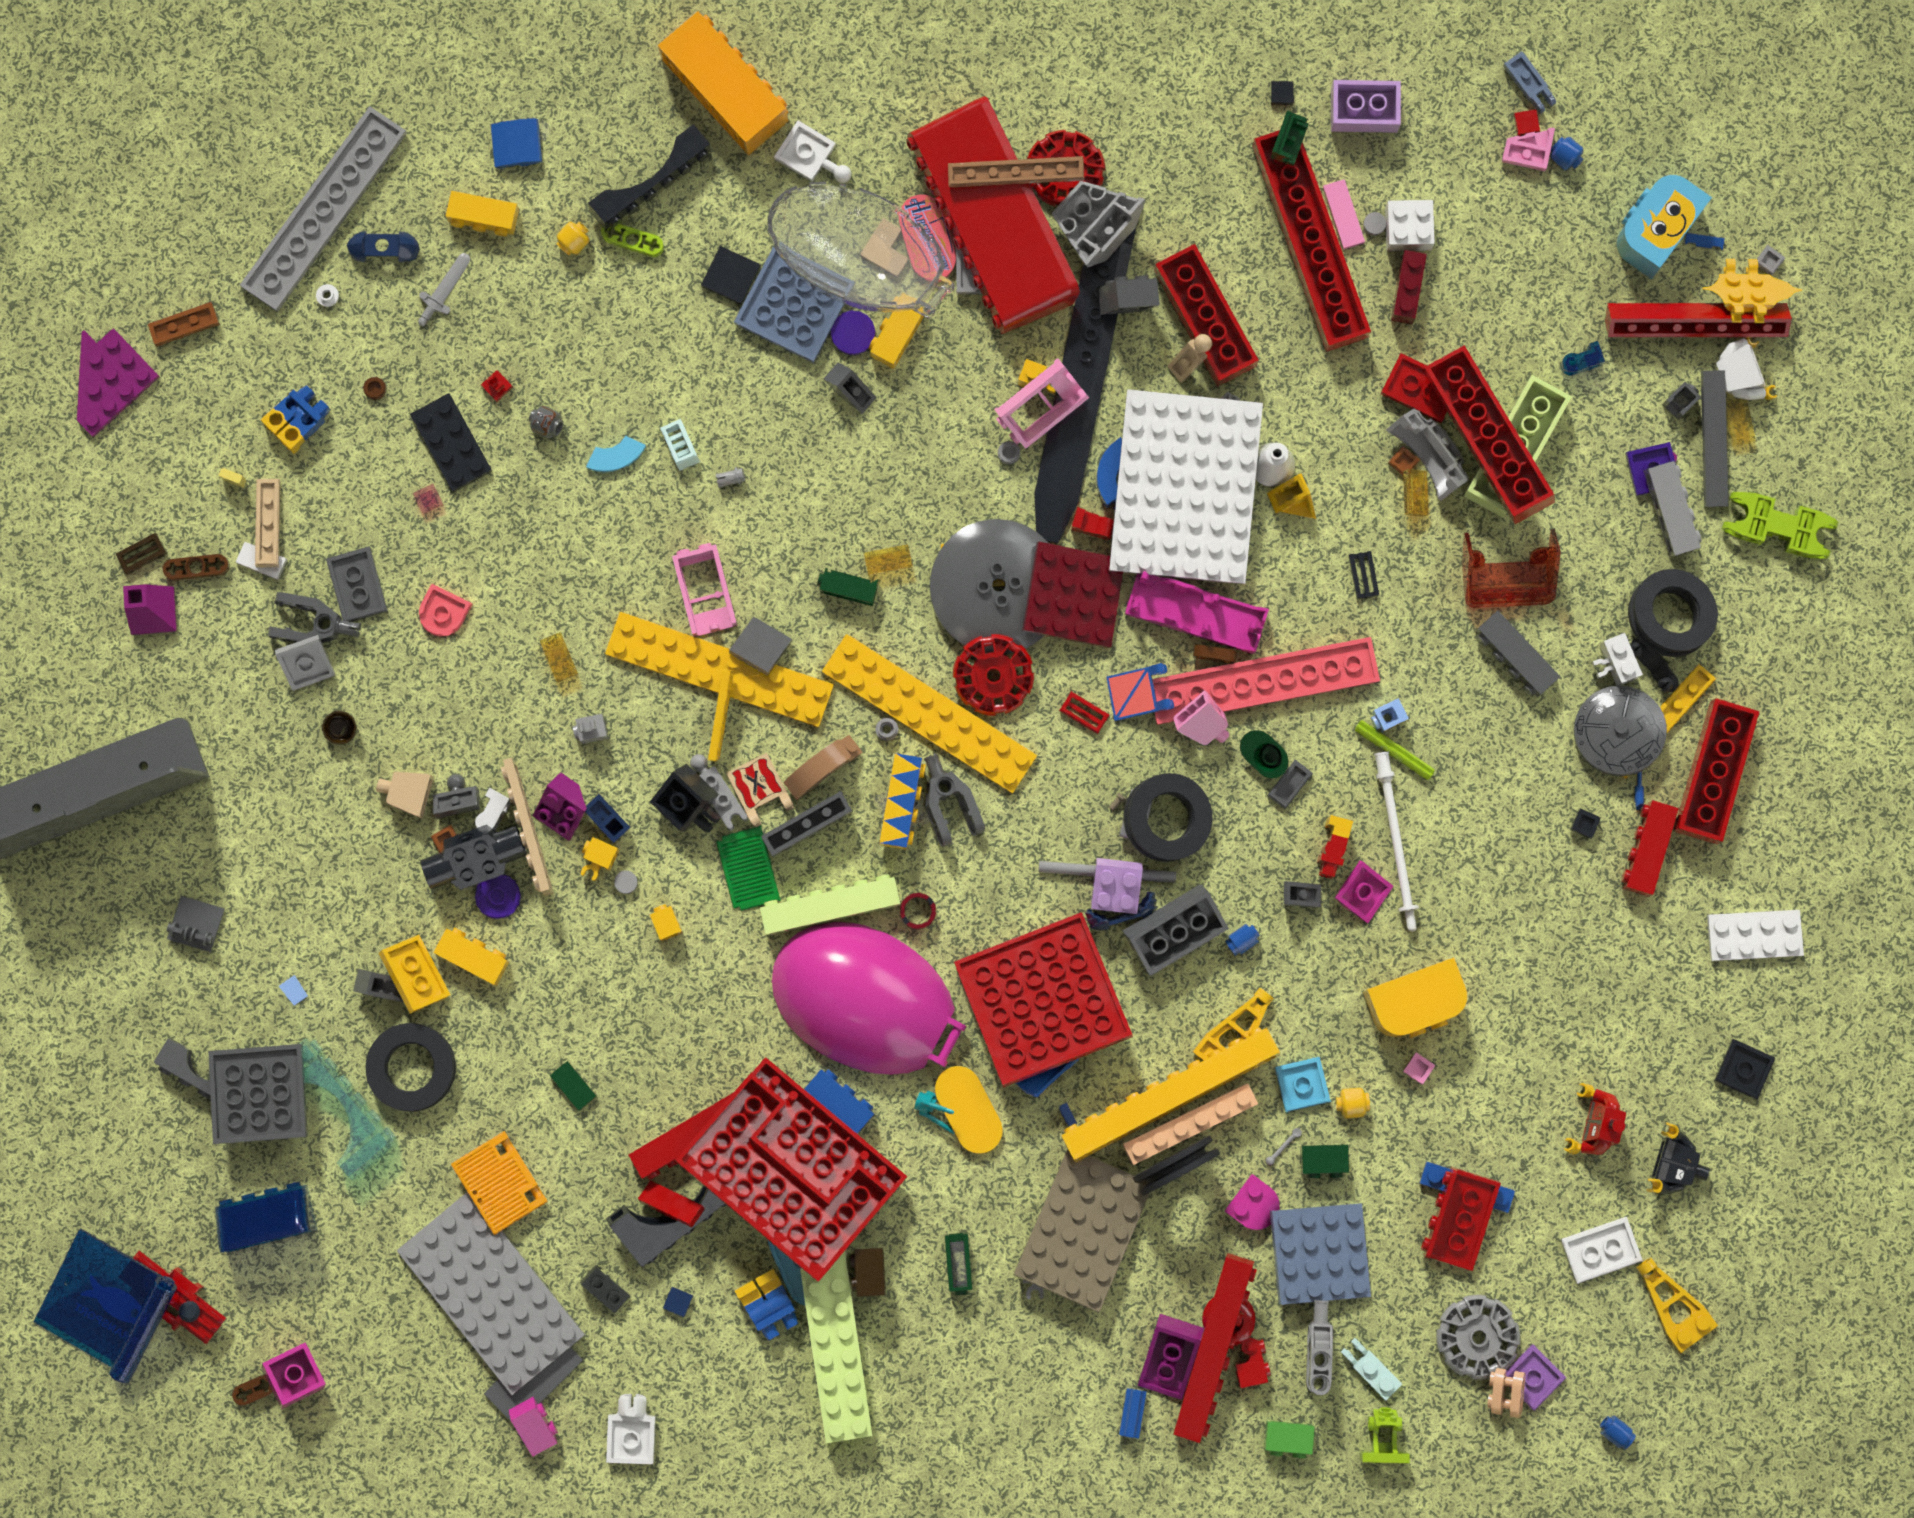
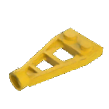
M1259 988L1251 999L1206 1033L1193 1050V1053L1204 1061L1208 1059L1207 1055L1217 1049H1220V1051L1225 1050L1226 1048L1219 1043V1037L1229 1029H1234L1240 1033L1241 1041L1248 1038V1033L1259 1027L1267 1006L1270 1005L1274 998ZM1257 999H1259V1000H1260L1261 1002H1263L1264 1004H1263V1005H1259V1004L1257 1003ZM1245 1011H1249L1254 1015V1021L1247 1031H1244L1236 1024V1020Z
M1652 1257L1636 1267L1643 1277L1663 1329L1679 1353L1685 1351L1718 1326L1707 1309L1664 1273ZM1653 1270L1651 1275H1647V1273ZM1661 1282H1665L1674 1291V1295L1665 1302L1661 1301L1656 1292V1286ZM1675 1301L1683 1302L1691 1310L1690 1316L1679 1324H1675L1669 1314V1306Z

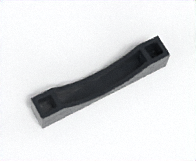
M694 124L676 137L668 160L656 174L641 184L630 188L604 190L588 202L589 211L605 231L610 227H616L621 223L624 216L635 213L639 209V205L644 201H651L663 187L666 189L671 186L675 181L674 179L680 174L682 176L687 174L692 169V165L697 161H704L709 156L710 143Z

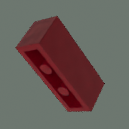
M1404 250L1401 257L1390 321L1413 325L1417 314L1427 254Z

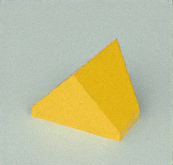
M1302 474L1296 475L1267 493L1275 513L1284 512L1316 519L1311 493Z

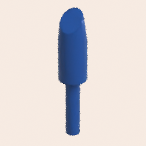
M1642 771L1637 773V786H1635L1636 810L1641 809L1644 805Z

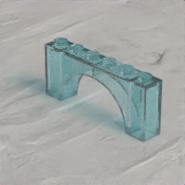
M305 1038L299 1043L303 1044L305 1084H315L327 1089L338 1098L345 1108L350 1122V1139L345 1153L336 1163L350 1180H356L397 1145L394 1141L396 1135L389 1127L384 1129L379 1123L382 1119L373 1109L369 1111L364 1105L367 1103L366 1099L359 1092L355 1094L350 1088L352 1085L351 1081L344 1074L340 1076L335 1069L338 1066L330 1057L325 1058L321 1054L323 1048L315 1039L310 1041V1039Z

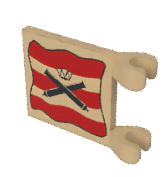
M767 753L726 773L753 827L761 825L755 809L777 798H780L786 811L794 808Z

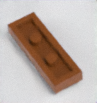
M209 302L149 323L148 327L154 345L157 347L220 325L213 303Z

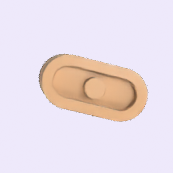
M1496 1368L1495 1372H1491L1489 1385L1493 1386V1393L1489 1394L1487 1407L1491 1408L1492 1414L1502 1415L1505 1408L1510 1409V1417H1521L1526 1378L1524 1372L1515 1371L1513 1378L1507 1377L1506 1369ZM1506 1386L1512 1387L1511 1400L1505 1399Z

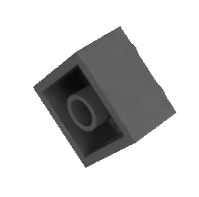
M1148 275L1136 276L1135 279L1129 280L1127 276L1117 277L1114 280L1106 281V285L1098 288L1101 315L1143 312L1160 305L1157 278L1149 279Z

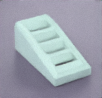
M681 419L660 428L679 471L700 463ZM678 429L681 430L680 433H677L671 437H669L668 435L669 433L676 431ZM684 437V440L676 444H672L673 441ZM688 446L687 449L682 450L678 453H676L675 451L682 447Z

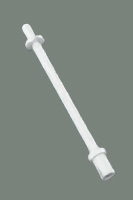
M1389 752L1374 754L1378 770L1376 778L1383 786L1404 907H1400L1399 912H1405L1408 931L1414 932L1417 928L1414 910L1419 909V906L1412 904L1391 784L1395 775L1391 771Z

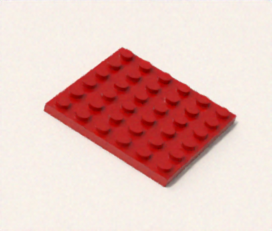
M1082 912L954 961L1003 1088L1133 1037Z

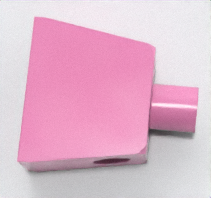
M1205 690L1173 717L1177 731L1202 745H1208L1213 739L1223 743L1229 737V732L1226 730L1228 722L1224 712Z

